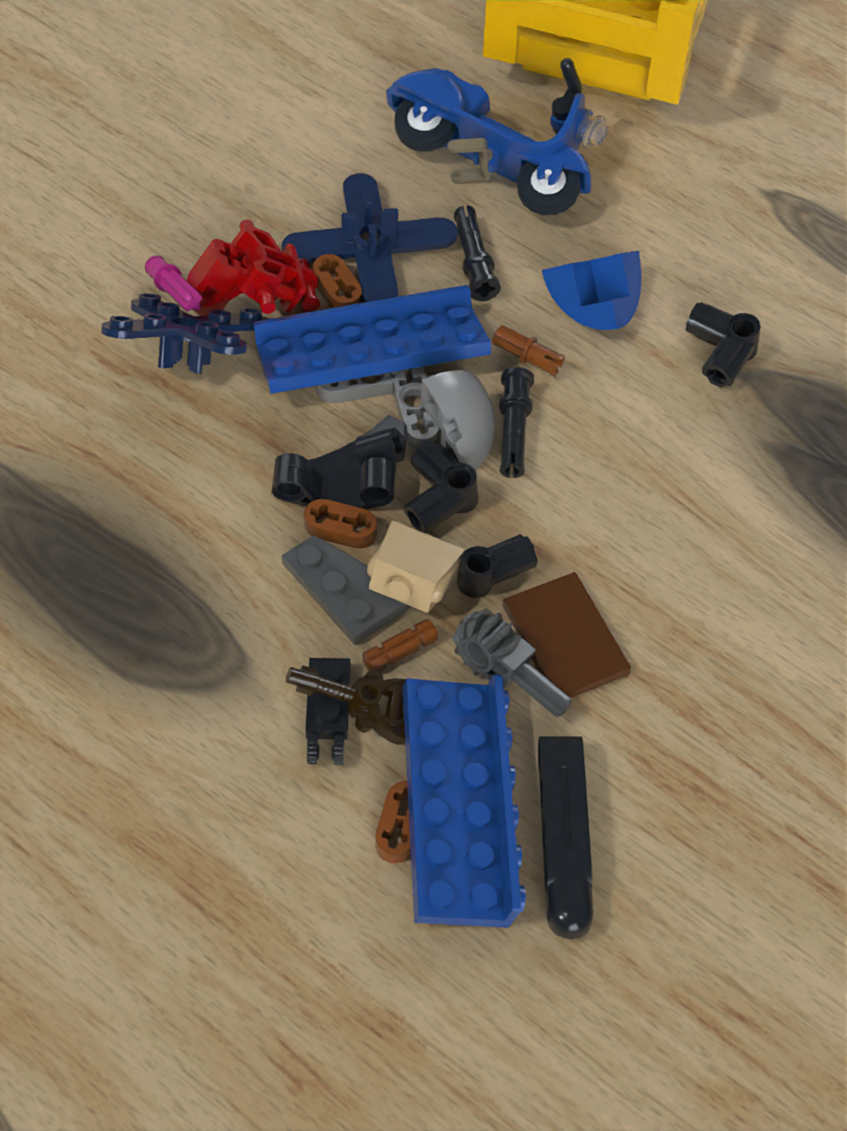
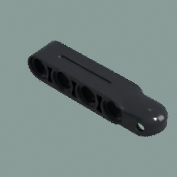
M539 736L538 772L547 923L549 929L555 935L565 939H577L587 934L593 920L592 861L582 736Z

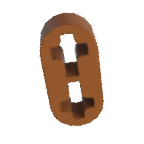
M325 254L316 258L313 263V271L318 279L317 288L331 308L362 303L361 286L339 256ZM341 290L344 293V295L340 296L339 291Z
M326 499L314 500L305 508L304 524L310 536L314 535L324 541L360 549L370 546L376 540L377 520L366 509ZM322 515L328 516V519H324L322 523L316 522ZM359 524L366 526V528H362L360 533L353 531V529H357Z
M407 781L395 783L389 789L376 830L375 848L377 854L389 863H400L411 856L409 808L407 809L406 816L399 815V801H402L404 796H408ZM395 827L402 829V843H398L396 849L388 847L389 843L387 840L393 837Z

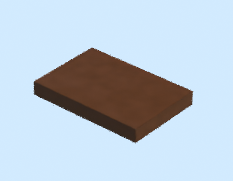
M576 572L503 599V608L513 623L515 630L522 639L536 649L531 659L538 671L570 698L630 674L631 666Z

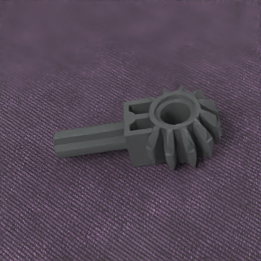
M485 608L468 614L460 621V625L456 628V633L452 636L453 642L457 645L454 652L462 657L464 660L463 665H468L473 670L475 676L482 674L484 678L490 681L493 674L502 675L503 690L514 681L554 716H562L572 703L571 698L529 664L536 649L522 639L519 634L514 633L511 628L513 623L508 624L504 621L500 612L493 615L489 609Z

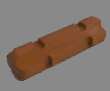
M424 619L413 625L414 630L408 628L383 641L381 648L377 646L370 648L362 654L365 667L368 671L372 669L381 671L387 668L386 663L389 662L392 665L420 650L419 645L425 647L438 639L436 627L429 619Z

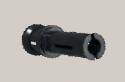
M461 206L455 210L453 216L465 254L462 267L464 274L470 280L471 298L476 301L491 300L498 295L501 289L499 279L493 274L494 260L485 251L475 209L467 206L468 217H466L464 207Z
M512 367L506 369L501 374L504 396L499 401V409L504 415L500 473L509 478L511 464H514L513 478H518L525 472L526 417L529 416L533 409V402L529 398L530 388L534 384V374L526 368Z

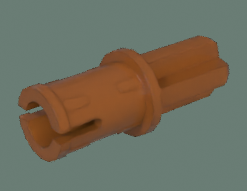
M501 325L494 333L492 343L495 346L520 358V363L526 364L528 362L553 377L559 372L556 369L557 366L561 368L565 360L563 354H559L537 343L538 339L534 336L528 338L504 325Z

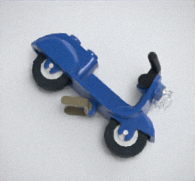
M564 58L560 63L568 89L563 97H559L552 102L550 123L556 135L552 139L543 142H537L487 117L486 115L490 111V100L486 91L477 84H470L458 78L449 70L432 68L412 72L400 77L386 90L388 105L395 111V131L405 146L419 152L434 151L444 146L448 148L450 153H458L473 161V164L480 165V169L456 170L452 172L451 180L455 184L485 182L490 179V173L493 172L517 183L518 196L523 205L531 212L540 215H557L567 211L576 202L579 193H590L591 174L589 165L583 155L578 152L581 142L583 147L587 149L593 148L594 145L599 146L603 142L608 128L605 126L604 117L600 115L594 116L593 111L585 108V94H582V84L574 62L570 58Z

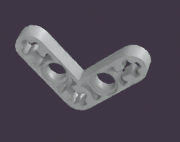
M424 366L408 369V372L412 374L411 383L406 384L405 373L403 371L379 374L380 379L375 383H365L360 378L353 379V385H350V380L335 382L337 387H331L330 383L317 386L318 396L328 403L394 394L400 421L407 425L406 441L408 445L417 449L419 445L427 440H439V426L422 405L411 407L404 402L410 396L421 398L422 380L427 378ZM422 419L424 430L428 434H421L417 430V420Z

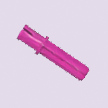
M159 255L152 256L146 261L145 272L153 278L155 286L160 291L167 292L187 312L191 309L195 311L200 310L199 302L203 297L182 277L178 267L167 263Z

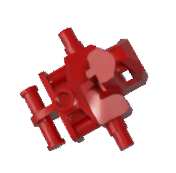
M248 219L243 220L239 224L240 231L231 244L217 238L213 239L190 270L186 280L203 297L199 302L200 310L195 311L200 316L209 315L211 310H223L230 300L242 293L259 303L264 314H271L275 311L274 301L278 298L281 309L285 313H290L301 298L303 300L302 307L306 312H314L320 307V300L315 293L318 279L315 272L309 268L308 261L304 258H298L295 246L290 243L281 251L270 233L254 227L253 222Z

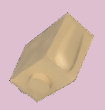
M392 520L384 540L367 566V574L371 577L368 589L428 613L436 603L441 601L446 591L457 580L461 557L465 549Z

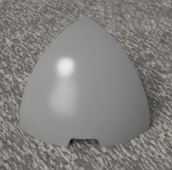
M461 370L446 371L423 379L421 384V405L442 430L441 445L460 463L469 464L476 470L488 456L495 438V414L485 387L474 374Z

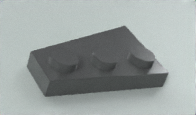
M314 535L282 555V564L354 645L411 608L407 604L368 589L371 577L367 574V565Z

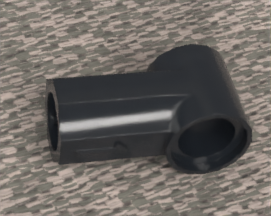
M519 534L488 548L483 546L468 548L461 557L457 578L459 590L469 597H483L490 592L492 585L536 567L538 559L535 554L534 545L528 536L524 537Z

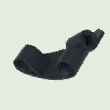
M388 415L370 431L358 436L355 441L323 456L307 460L305 457L294 453L279 455L275 459L271 491L273 496L279 500L301 506H307L312 501L318 499L331 500L363 509L390 504L394 500L397 462H401L405 458L407 425Z

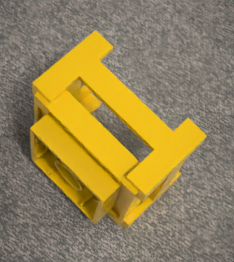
M486 0L483 57L514 65L519 63L522 64V69L564 80L560 63L564 58H570L574 62L581 84L645 100L652 98L678 105L687 81L693 43L709 0Z

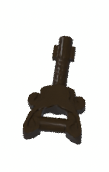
M304 665L300 669L289 668L285 682L296 686L297 692L312 696L315 691L316 693L347 702L350 716L356 718L355 726L358 731L366 733L373 729L378 735L391 743L399 745L405 742V726L401 718L403 712V684L406 679L392 678L384 680L383 674L379 670L372 669L364 677L358 678L352 686L318 676V670ZM382 695L388 696L385 716L380 713L378 703Z

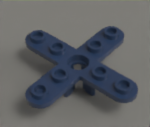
M357 173L350 175L343 182V196L347 213L341 215V228L295 232L286 236L281 246L283 250L288 243L294 245L298 258H304L308 263L314 262L316 258L325 254H334L341 259L355 258L359 283L362 289V299L365 303L398 297V286L391 254L448 248L456 242L458 229L453 221L442 217L398 222L397 208L384 209L383 212L376 180L370 175ZM368 232V241L362 239L360 235Z
M143 293L139 294V299L131 301V310L143 316V319L133 320L127 316H111L109 322L102 323L101 333L105 336L119 339L160 337L158 368H173V364H177V361L182 359L183 341L189 342L187 366H189L190 371L201 374L202 365H210L211 351L227 355L246 353L247 343L240 339L238 333L234 332L253 331L254 322L268 320V318L262 316L261 310L253 308H243L240 310V314H231L223 310H211L207 316H192L180 310V305L161 301V296L157 294Z

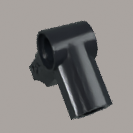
M703 302L696 303L686 323V331L717 344L702 367V374L708 378L711 384L720 388L731 386L745 363L753 359L757 354L761 329L760 321L757 317L748 313L731 315Z
M427 440L419 445L417 451L411 457V464L432 487L404 505V512L416 530L427 534L455 513L461 514L472 511L478 504L479 496L477 475L472 466L460 463L437 440Z

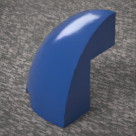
M639 250L542 270L547 289L556 304L570 318L584 326L599 330L619 329L627 325L635 314L641 292Z

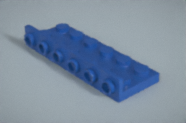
M468 285L253 323L257 355L270 394L491 354V341L472 308L471 290Z
M493 674L487 685L407 678L403 684L414 923L509 928L520 912H523L526 903L525 888L523 885H519L518 874L522 864V848L520 844H516L515 830L519 822V809L516 804H513L512 800L516 771L515 767L509 763V752L512 747L513 735L512 729L506 727L509 692L503 690L502 675Z

